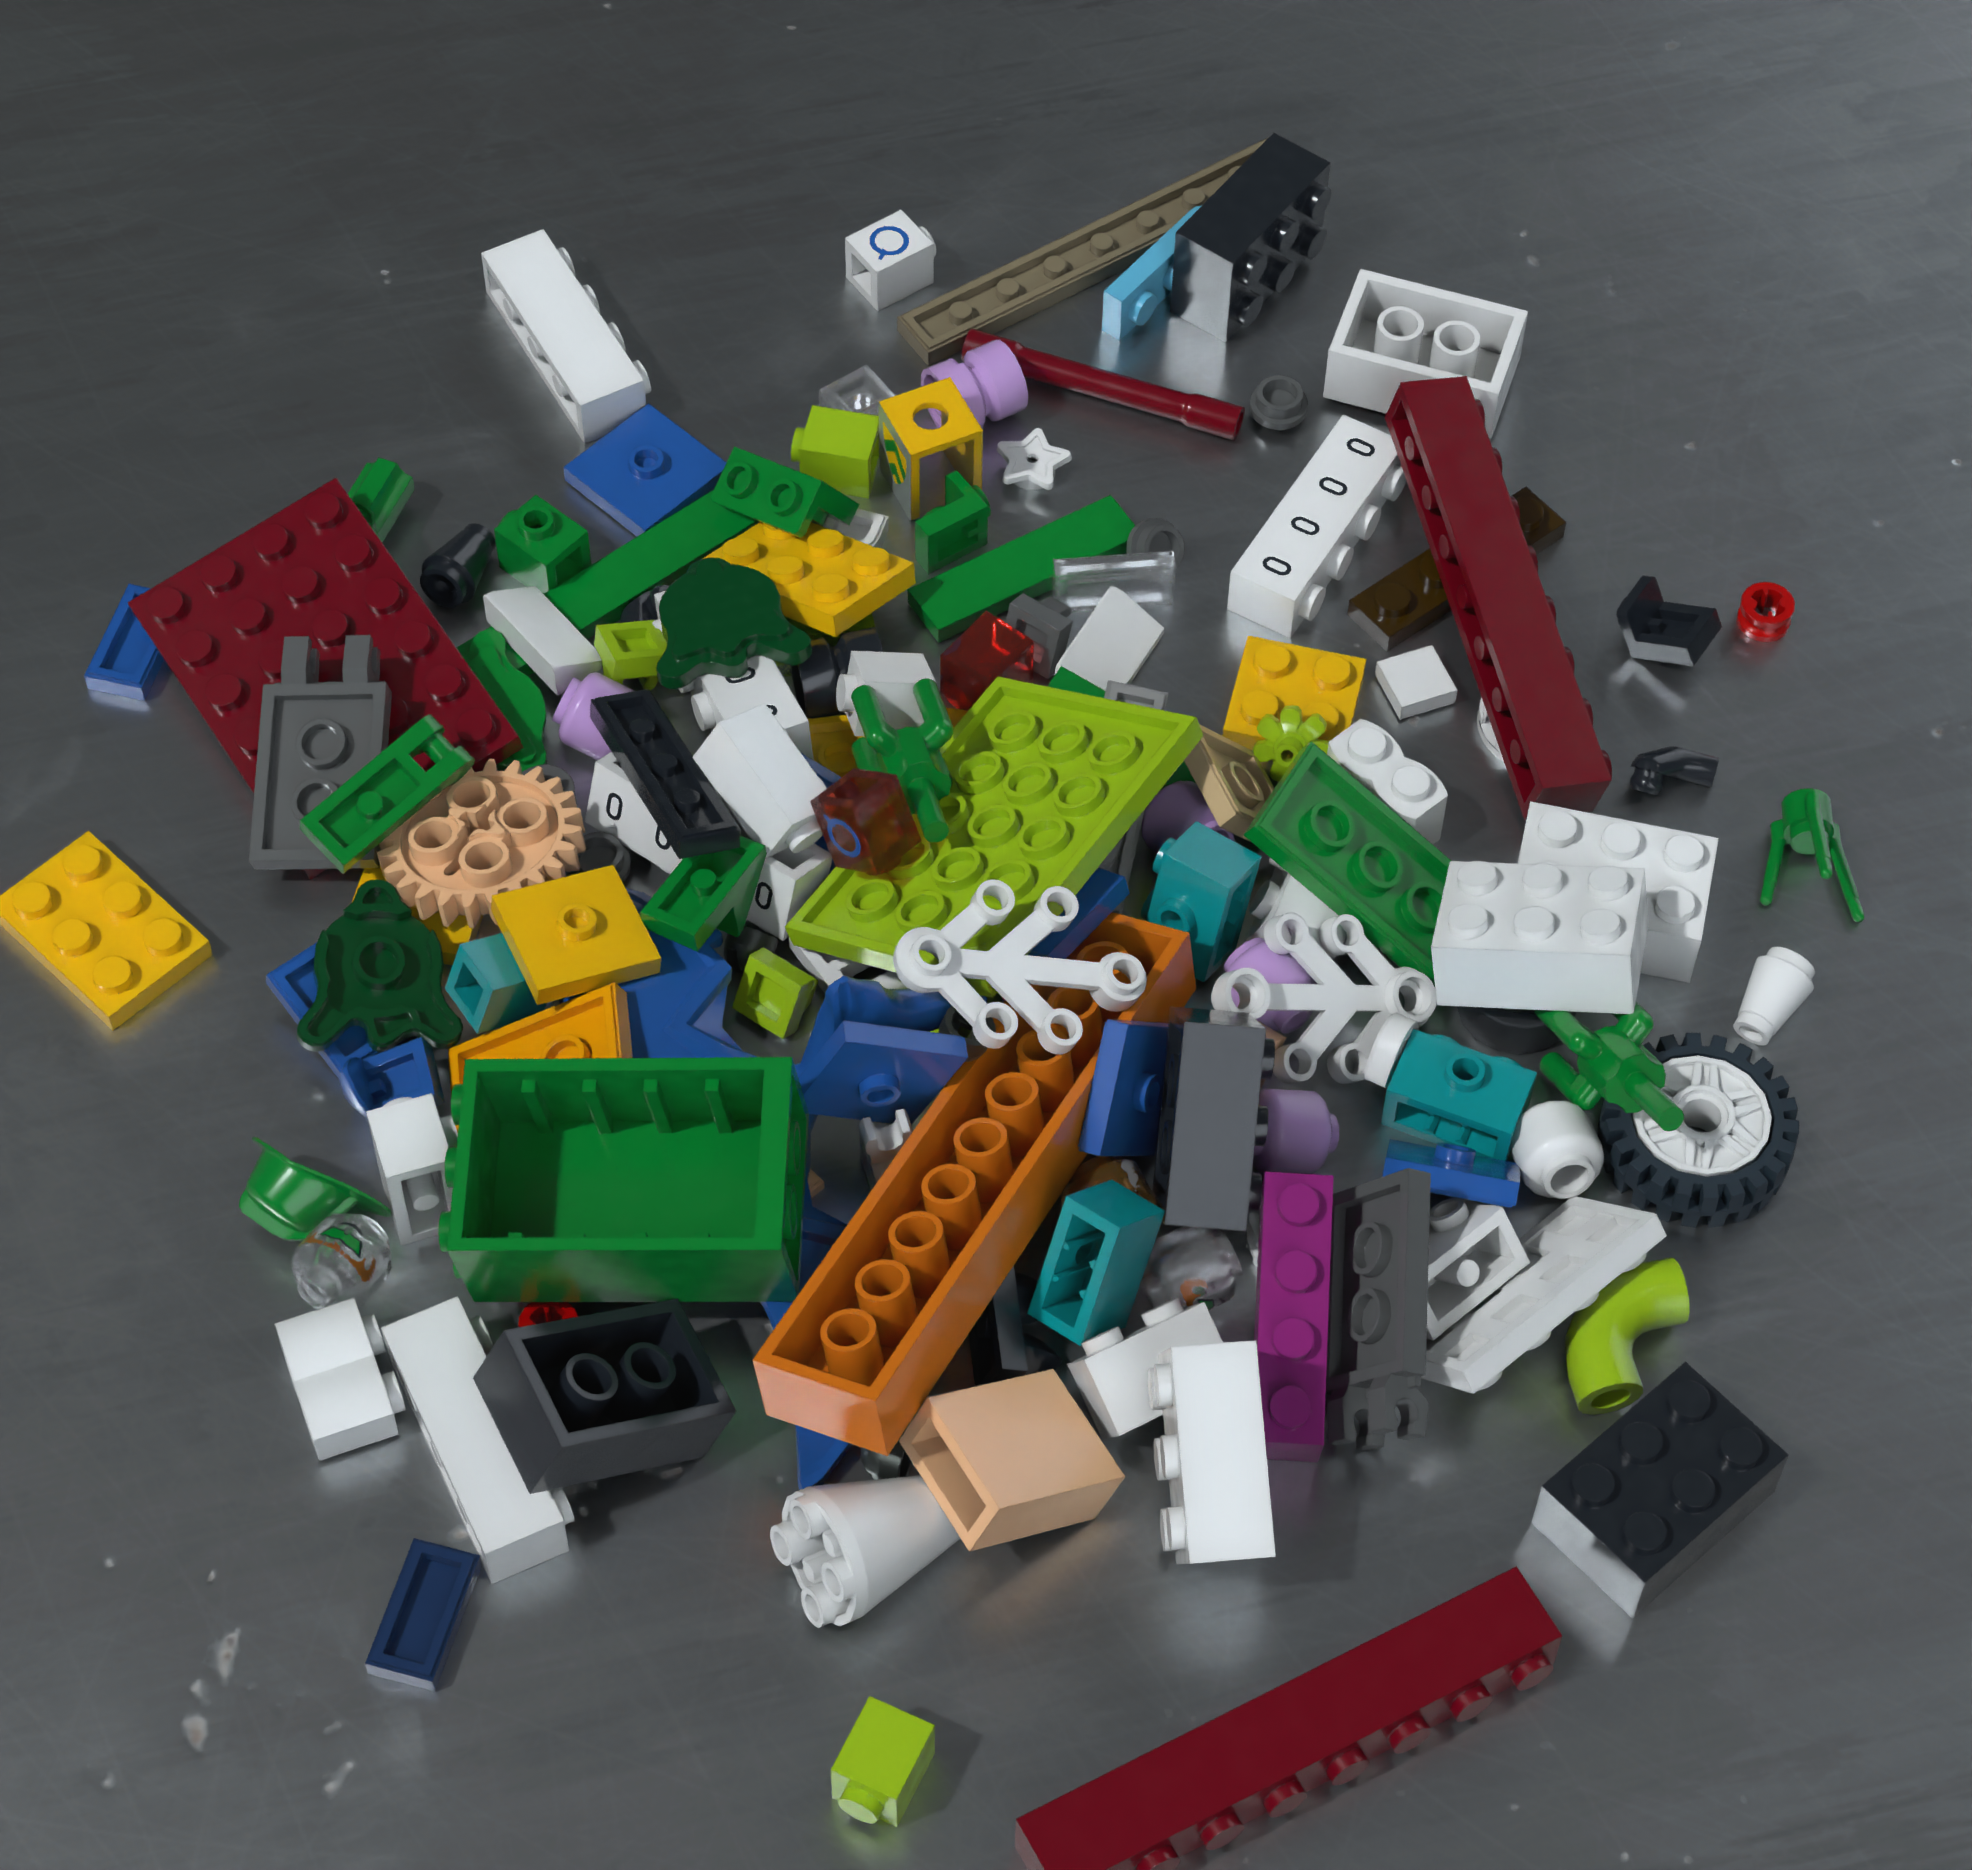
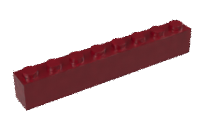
M1467 376L1400 382L1385 420L1524 820L1527 819L1530 801L1582 812H1593L1612 781L1611 760L1607 752L1601 750L1593 729L1591 705L1586 698H1582L1575 679V665L1572 652L1567 646L1563 645L1557 629L1555 605L1552 598L1545 595L1539 579L1537 555L1534 548L1527 545L1520 526L1518 502L1515 497L1509 495L1502 476L1501 455L1497 448L1492 447L1485 428L1483 405L1479 399L1474 398Z
M1516 1566L1016 1818L1015 1848L1028 1870H1174L1179 1865L1181 1856L1203 1845L1207 1850H1215L1230 1843L1242 1833L1244 1824L1267 1812L1271 1818H1275L1292 1811L1306 1799L1308 1791L1330 1780L1333 1785H1341L1351 1781L1367 1769L1370 1759L1390 1749H1393L1397 1754L1413 1749L1428 1738L1432 1732V1727L1452 1717L1457 1722H1463L1475 1717L1484 1711L1492 1703L1493 1696L1514 1685L1519 1691L1537 1685L1548 1677L1554 1669L1553 1665L1561 1643L1562 1634Z

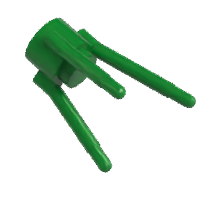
M1812 788L1799 789L1789 793L1781 803L1782 819L1770 824L1771 846L1760 896L1761 904L1768 906L1773 901L1786 844H1790L1792 849L1798 853L1815 854L1820 876L1823 879H1829L1833 875L1832 859L1852 919L1855 922H1862L1865 916L1841 843L1840 826L1833 822L1831 798L1827 793Z

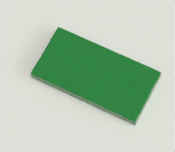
M1311 741L1299 751L1244 833V836L1337 915L1349 914L1356 917L1362 924L1366 938L1399 967H1411L1425 974L1435 987L1431 945L1449 863L1452 860Z

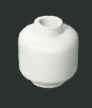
M1547 1101L1534 1105L1521 1114L1511 1142L1510 1151L1515 1163L1520 1168L1523 1182L1535 1194L1547 1198L1566 1199L1578 1196L1586 1191L1600 1174L1604 1163L1602 1144L1589 1116L1578 1105L1567 1101Z

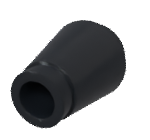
M476 523L468 524L464 530L460 531L424 560L421 567L420 585L430 600L440 606L453 608L473 598L492 551L496 547L495 537L492 532L483 525Z

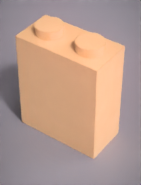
M1054 1369L927 1397L899 1440L969 1552L1093 1520L1098 1516L1125 1478L1112 1455Z

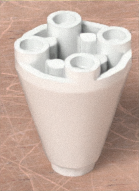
M921 1475L806 1487L787 1496L782 1510V1522L772 1526L770 1530V1539L775 1555L785 1566L791 1565L797 1582L802 1589L801 1602L804 1612L809 1621L818 1628L830 1623L842 1626L863 1617L961 1539Z

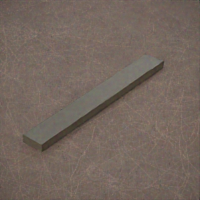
M1268 138L898 316L897 331L927 366H930L961 351L967 333L971 328L996 334L1128 269L1191 209L1203 205Z

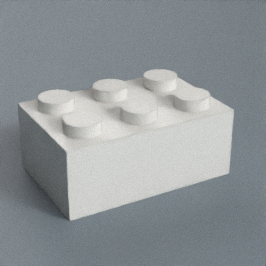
M1360 269L1328 350L1323 397L1387 414L1400 382L1467 376L1474 398L1479 399L1483 405L1485 428L1491 441L1520 359L1528 311Z
M1530 801L1517 864L1548 863L1571 866L1645 868L1648 931L1641 973L1690 983L1702 941L1719 838Z
M1450 861L1431 945L1437 1005L1614 1014L1634 1013L1648 931L1645 868L1571 866L1548 863L1516 864L1489 863L1485 861Z
M1256 1340L1168 1348L1158 1355L1159 1364H1155L1154 1368H1148V1391L1151 1410L1163 1409L1165 1435L1160 1436V1438H1154L1156 1476L1158 1481L1169 1480L1171 1507L1160 1509V1530L1163 1550H1175L1176 1565L1276 1557Z

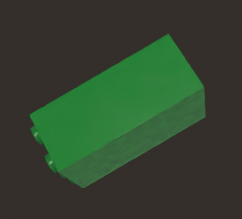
M792 1057L465 1059L463 1084H455L451 1095L452 1120L454 1125H459L457 1147H448L445 1156L446 1184L448 1188H453L451 1211L441 1212L438 1235L441 1251L449 1254L453 1262L455 1277L463 1280L474 1302H661L677 1298L679 1302H793L798 1296L809 1112Z

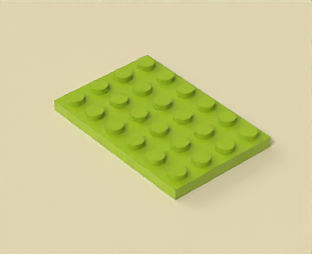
M997 676L956 724L951 739L939 749L953 780L949 795L939 800L949 827L948 836L936 843L927 841L923 835L917 815L908 814L903 806L890 802L860 837V854L857 857L845 855L786 924L785 929L792 944L896 972L893 954L897 943L905 933L918 927H930L941 930L970 905L972 896L984 881L995 879L1006 883L1012 889L1015 896L1014 907L1002 923L998 925H985L961 948L989 951L1034 912L1036 902L1046 889L1053 886H1061L1069 889L1074 895L1080 891L1202 739L1203 733L1197 717ZM856 843L849 850V852H852L856 849ZM983 896V900L989 908L994 910L1002 909L1001 903L994 896ZM1047 902L1048 909L1054 915L1059 916L1063 912V907L1058 903ZM919 950L920 957L924 962L931 965L939 964L934 955L927 951ZM965 978L979 995L994 998L998 993L986 980Z

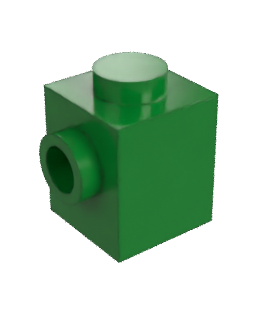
M534 495L519 509L508 512L494 529L499 568L526 587L536 586L543 594L592 565L588 531L538 495Z

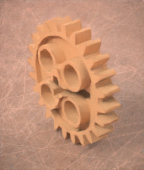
M489 759L483 771L474 772L471 767L460 780L443 789L379 843L381 850L377 852L383 877L396 888L404 904L408 907L417 905L420 919L425 920L439 910L443 926H449L458 915H465L469 928H475L480 916L490 914L492 921L498 925L491 911L492 895L566 877L565 871H579L578 853L586 851L583 836L585 827L581 809L577 808L573 791L564 792L561 779L558 776L545 781L543 769L539 766L523 775L520 762L514 760L505 771H497L495 760Z

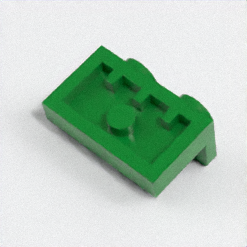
M735 446L711 495V500L719 506L799 538L805 536L811 522L823 526L827 517L850 526L860 505L822 480Z

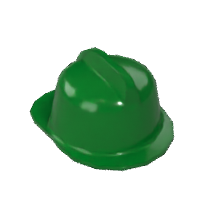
M253 1136L252 1140L262 1149V1152L240 1197L239 1207L243 1214L274 1236L286 1241H303L308 1235L312 1236L315 1232L318 1233L314 1238L322 1236L318 1234L333 1226L353 1206L372 1214L391 1217V1210L378 1200L346 1183L291 1161L267 1143Z

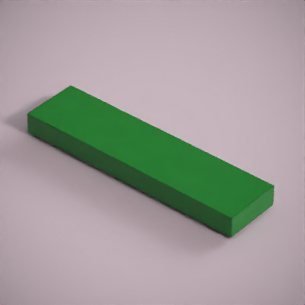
M1109 495L907 589L908 604L939 643L1007 611L1010 603L1023 593L1031 598H1035L1126 555L1127 540L1135 524L1116 500Z

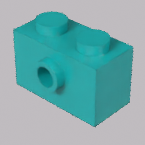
M1195 821L1177 840L1174 838L1167 839L1158 851L1152 868L1158 874L1156 884L1146 898L1140 916L1148 922L1190 933L1195 978L1205 982L1237 947L1262 856Z
M1413 1029L1387 1088L1381 1125L1434 1144L1449 1143L1461 1145L1476 1150L1477 1156L1507 1161L1511 1153L1510 1146L1520 1116L1529 1108L1537 1072L1522 1067L1510 1058L1503 1056L1492 1057L1461 1046L1450 1037L1438 1034L1430 1035Z
M1112 1179L1067 1195L1027 1314L1079 1346H1082L1081 1343L1117 1326H1119L1120 1330L1126 1328L1165 1211Z

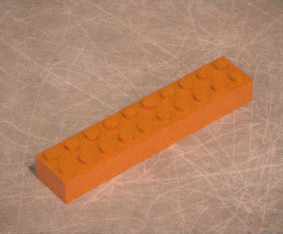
M1111 912L1066 958L1070 960L1100 962L1104 956L1115 952L1127 953L1136 957L1146 972L1147 983L1144 992L1137 1001L1124 1011L1114 1012L1102 1008L1092 998L1089 990L1030 984L1053 1009H1068L1080 1018L1083 1026L1082 1036L1068 1053L1057 1055L1045 1050L1038 1040L1037 1032L1004 1000L1003 1003L1011 1007L1018 1018V1028L1005 1046L996 1049L988 1048L978 1059L964 1062L946 1083L752 1361L766 1415L885 1456L890 1454L1088 1154L1079 1151L1080 1147L1078 1145L1105 1022H1107V1019L1168 1024L1170 1006L1185 1007L1196 990L1189 932ZM1113 969V974L1118 981L1125 984L1131 983L1124 973ZM992 1018L996 1026V1033H1005L1003 1024L998 1019ZM1051 1024V1030L1055 1036L1060 1039H1069V1033L1065 1027L1060 1024Z

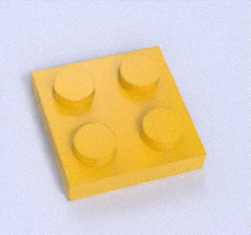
M1248 636L1222 736L1253 750L1254 744L1257 741L1265 739L1257 731L1261 718L1266 714H1272L1280 721V713L1284 706L1294 705L1299 706L1302 710L1303 722L1312 714H1320L1325 719L1327 727L1318 739L1332 740L1353 724L1367 659Z

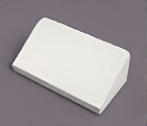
M1111 585L1058 661L1055 674L1062 666L1105 691L1108 680L1130 685L1164 635L1165 628L1125 592Z
M536 586L497 590L483 596L487 622L495 630L503 634L506 642L557 696L565 692L574 677L582 681L588 674L602 669V660L596 648Z

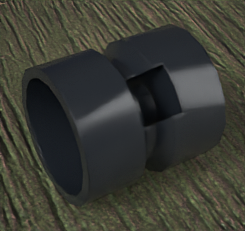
M875 627L841 634L835 646H832L824 637L811 639L812 654L799 665H790L796 699L807 719L839 715L840 711L836 702L837 681L840 674H847L851 651L883 652Z

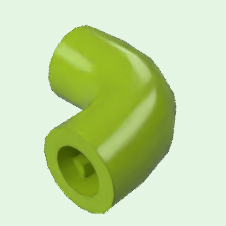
M1669 1257L1642 1262L1636 1268L1621 1273L1599 1291V1296L1594 1303L1573 1313L1564 1341L1569 1383L1578 1410L1583 1414L1597 1415L1610 1413L1627 1407L1638 1400L1644 1392L1633 1358L1632 1349L1635 1340L1641 1334L1648 1331L1685 1324L1688 1321L1690 1313L1688 1289L1684 1274L1675 1258Z

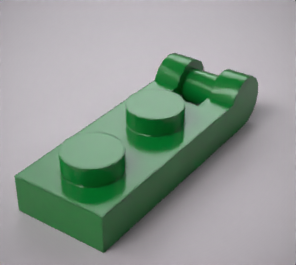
M431 714L419 720L300 820L299 829L342 874L443 789L460 780L473 766L475 759L463 746L455 748L442 735L445 730L444 727ZM425 753L435 765L426 772L413 759L416 755Z

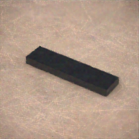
M645 689L591 699L590 718L677 857L683 859L740 848V827L708 778L693 759V755L651 691Z

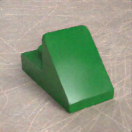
M740 835V848L683 858L641 910V918L646 929L697 952L715 929L739 937L744 929L767 855L765 845Z

